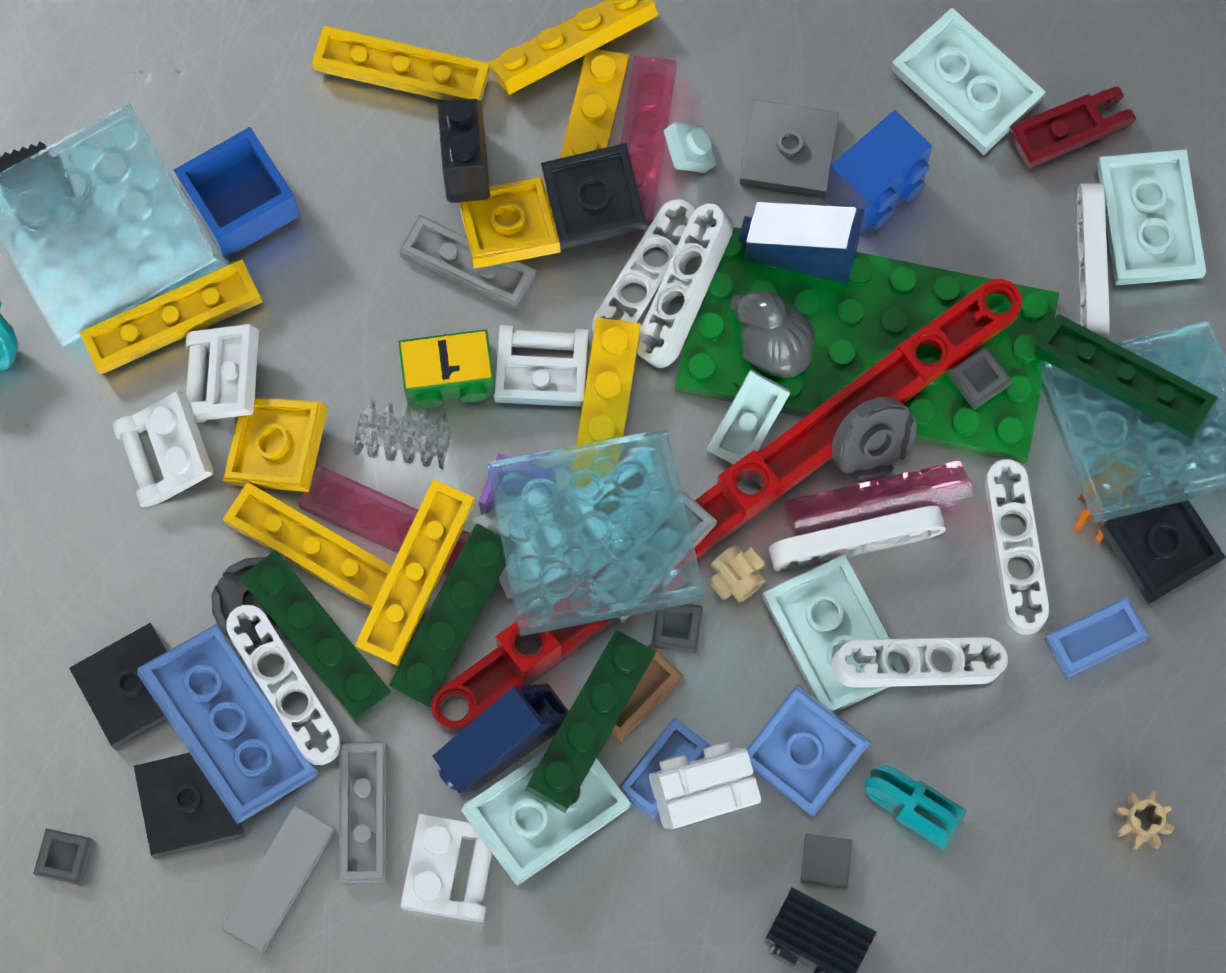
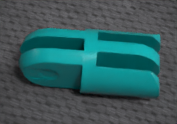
M880 765L873 768L870 772L871 777L865 780V792L868 797L895 815L896 821L938 848L945 849L949 842V836L954 834L958 827V821L962 820L966 814V809L923 781L919 780L916 782L896 768L888 765Z

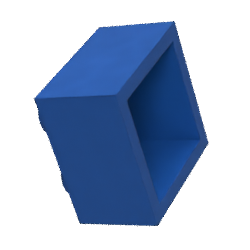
M896 110L892 111L830 165L825 201L830 206L864 209L860 236L871 227L875 230L879 229L893 215L894 210L892 208L903 199L907 202L911 201L924 188L926 184L924 182L925 174L930 168L928 161L932 145Z
M251 127L246 128L174 169L182 192L224 259L301 216L294 194Z

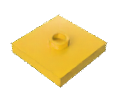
M543 177L489 186L490 197L487 200L458 202L474 269L561 252L560 241Z
M255 397L253 415L238 416L223 481L229 486L244 487L249 482L257 488L309 492L328 407L319 401Z

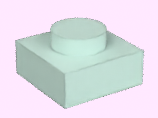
M674 122L663 130L675 169L706 173L717 165L711 147V140L705 126Z

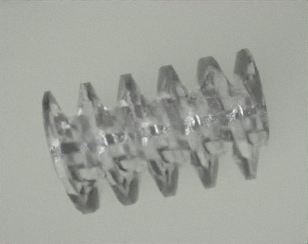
M370 400L365 411L361 412L354 440V455L358 456L366 444L367 453L370 458L375 459L384 447L386 460L393 462L400 450H402L403 460L406 464H412L419 453L422 466L429 467L437 456L439 468L444 470L451 441V426H448L446 412H441L434 424L430 422L428 409H423L416 421L412 418L410 406H406L400 418H397L394 414L393 404L388 403L382 415L377 414L375 401Z

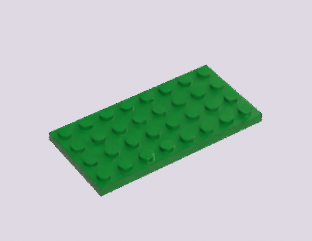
M734 227L728 245L685 340L675 383V391L732 402L751 369L790 390V395L780 411L781 413L806 417L897 349L898 345L992 279L856 252L849 282L845 284L744 259L746 243L739 242L741 228ZM1014 284L1022 296V304L1017 318L1011 325L967 356L969 357L985 346L1011 378V385L974 410L947 376L948 371H946L904 403L917 422L916 441L1022 463L1027 462L1046 367V361L1034 356L1035 346L1055 319L1059 292ZM761 290L773 292L780 296L785 304L796 308L810 321L814 328L815 343L812 347V361L805 371L795 377L779 378L761 371L742 357V343L740 342L742 324L738 322L731 308L733 296L741 294L744 296L749 292ZM992 294L986 298L987 307L994 313H1005L1011 308L1008 298L1004 295ZM923 344L916 349V356L922 363L934 364L941 359V353L934 345Z

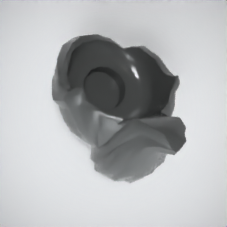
M761 290L749 292L744 296L742 294L733 296L731 308L738 322L742 324L740 339L742 343V357L761 371L779 378L795 377L805 371L812 361V347L815 343L814 328L810 321L796 308L785 304L781 297L773 292Z

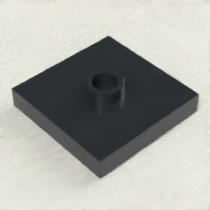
M627 143L541 163L561 249L647 229Z
M1177 481L1099 527L1148 605L1226 558Z
M151 623L69 667L113 749L167 720L137 675L139 667L167 652Z
M190 752L134 765L150 854L153 858L245 837L243 823H236Z

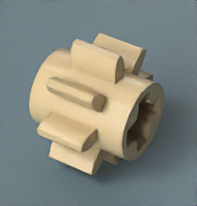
M734 545L719 555L710 565V568L715 572V575L710 579L712 581L710 585L723 601L733 594L738 602H742L757 592L766 580L760 573L765 570L764 565L766 563L753 547L743 554L738 546Z
M1154 791L1141 801L1137 794L1131 793L1127 797L1131 809L1120 807L1114 813L1117 818L1123 819V826L1116 835L1117 837L1127 835L1133 840L1132 850L1136 851L1143 842L1147 841L1154 850L1158 849L1162 844L1157 833L1171 834L1175 829L1173 825L1166 823V815L1173 809L1172 805L1162 807L1156 802L1157 795ZM1141 812L1148 814L1147 821L1152 824L1147 830L1140 828L1141 820L1136 818Z

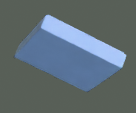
M798 684L795 685L746 750L748 751L752 768L813 817L872 742Z

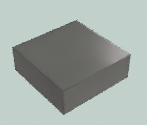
M985 346L951 368L947 374L974 410L1005 390L1012 382L1011 378Z
M658 600L651 645L659 649L697 654L703 606Z
M46 828L33 874L37 877L82 886L94 840L89 837Z
M806 834L800 883L847 889L853 840Z

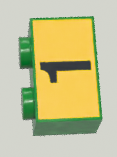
M487 329L398 341L404 392L408 405H416L418 408H434L440 406L443 401L461 399L462 402L472 403L482 401L487 398V395L495 393Z

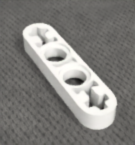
M1080 183L1077 192V235L1081 326L1109 340L1110 312L1104 186L1101 183Z
M680 199L671 200L660 208L596 312L592 321L593 335L596 317L615 320L618 315L617 307L624 313L620 319L621 321L642 322L651 307L686 228L684 225L677 226L672 234L671 242L666 238L670 230V219L668 217L676 219L679 214L684 215L685 225H687L695 211L690 203ZM651 248H661L667 253L669 258L664 265L652 267L644 261L643 256ZM630 283H637L645 288L647 294L642 301L631 303L622 297V289Z
M704 204L698 207L691 215L641 327L637 353L656 368L669 366L680 354L731 238L734 228L733 221L723 209L715 204ZM717 221V224H716V226H715L714 228H713V227H708V228L706 229V231H705V228H706V226H707L708 224H709V225H714L715 222ZM698 243L702 244L703 246L708 244L707 248H703ZM702 256V264L698 271L691 275H685L687 263L694 257ZM684 296L685 301L681 310L676 314L668 315L667 309L670 302L675 297ZM663 322L671 326V328H668L666 325L662 327ZM664 341V344L661 348L655 347L653 349L655 343L659 344Z
M1003 459L994 463L986 476V499L1005 618L1013 631L1023 635L1037 633L1044 626L1049 616L1048 596L1028 475L1020 463L1010 459ZM1002 472H1006L1009 479H1017V482L1013 484L1011 489L1012 502L998 507L997 503H1004L1006 494L1003 484H995V482L999 480ZM1008 514L1020 516L1026 525L1025 532L1018 536L1006 534L1000 525L1001 518ZM1016 557L1025 558L1031 563L1033 574L1024 580L1016 579L1008 571V562ZM1036 587V591H1029L1027 598L1030 609H1038L1039 613L1035 614L1032 623H1027L1023 615H1016V612L1020 610L1023 603L1021 591ZM1011 590H1015V591H1019V592H1017V593H1015V594H1012V593H1011Z
M926 506L783 539L770 545L769 552L774 570L785 572L826 563L843 554L848 558L929 539L945 532L946 527L940 506Z
M242 605L235 608L230 613L226 623V629L231 642L301 755L314 765H324L331 762L340 751L341 740L330 717L264 612L253 605ZM244 618H247L251 623L259 621L255 629L263 645L256 649L245 632L239 635L236 634L241 630L239 622ZM269 638L273 640V642L265 643ZM254 650L251 655L247 654V651ZM277 654L284 659V669L279 675L266 677L259 672V663L266 655ZM300 692L308 698V707L302 714L289 715L282 709V702L289 693ZM316 714H319L321 718L312 720L319 735L323 737L329 734L331 736L326 741L328 749L322 753L317 748H312L311 750L307 748L311 745L312 741L305 726L298 732L294 730V727L307 724Z
M987 637L853 640L845 643L835 653L831 660V669L834 677L841 684L854 688L991 683L1005 671L1008 664V655L1000 642ZM940 651L945 653L952 662V670L950 672H941L936 669L931 661L932 652ZM897 652L907 659L909 664L907 673H897L889 666V653ZM982 652L984 659L992 660L993 664L986 669L984 662L971 660H974ZM853 655L855 662L869 663L876 656L875 664L864 665L858 673L854 665L846 664V660ZM965 661H971V662L965 667Z

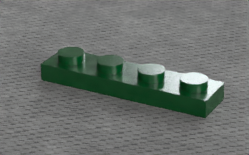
M1060 314L1056 316L1035 346L1034 356L1193 440L1217 404V396Z
M476 523L388 686L430 707L434 695L442 685L517 544Z
M274 550L239 578L243 586L354 722L391 694V690L277 550Z
M615 630L526 785L525 790L566 813L656 651L621 631Z

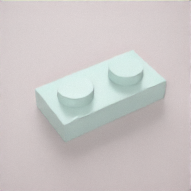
M750 369L707 446V451L731 464H735L754 449L758 452L790 395V390Z

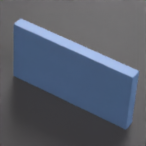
M217 624L138 668L137 675L237 824L316 778L317 770L312 763L308 762L301 755L259 685Z

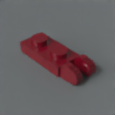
M1114 86L1092 96L1088 93L1011 126L1009 135L1027 169L1105 138L1107 134L1116 133L1135 122L1136 116L1132 109L1120 111L1106 118H1102L1099 113L1122 100L1124 94L1120 87Z

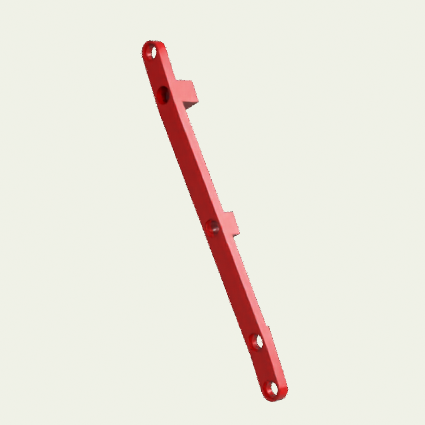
M992 279L984 283L898 345L897 349L757 453L754 449L719 474L717 484L694 500L716 519L717 525L651 594L833 458L832 441L837 428L846 416L863 402L877 397H893L904 404L958 362L1011 325L1017 318L1022 304V296L1017 286L1004 279ZM992 294L1004 295L1008 298L1011 308L1005 313H994L987 307L986 298ZM923 344L934 345L941 353V359L934 364L922 363L916 356V349ZM750 479L756 481L760 485L761 490L755 494H746L737 485L743 480ZM616 560L540 617L532 609L496 635V649L444 685L434 695L432 714L436 724L443 731L452 734L461 732L512 687L531 685L616 622L618 618L589 592V588ZM525 640H534L541 643V648L533 655L521 654L517 651L516 646ZM459 697L467 702L469 709L464 718L452 721L443 715L442 707L447 699Z

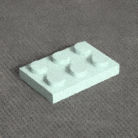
M953 8L948 10L892 61L890 68L895 75L983 155L1009 132L1011 126L1019 123L1044 99L1046 91Z
M1187 149L1099 157L1097 168L1099 182L1103 184L1105 192L1106 228L1115 286L1203 278L1206 273Z
M845 554L763 592L762 598L812 695L831 711L836 713L888 688L848 687L841 684L834 677L831 669V660L835 653L848 641L889 639ZM897 652L889 653V666L897 673H907ZM851 655L846 660V664L854 665L858 673L864 665L875 664L876 656L869 663H857L853 655Z
M547 749L463 805L462 813L516 886L630 807V801L597 758L566 813L525 790Z

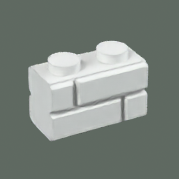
M725 742L704 748L705 758L688 762L687 756L681 755L659 762L661 771L649 774V780L654 798L657 801V808L664 829L679 828L761 803V796L756 779L753 776L754 771L746 748L732 749L731 743Z

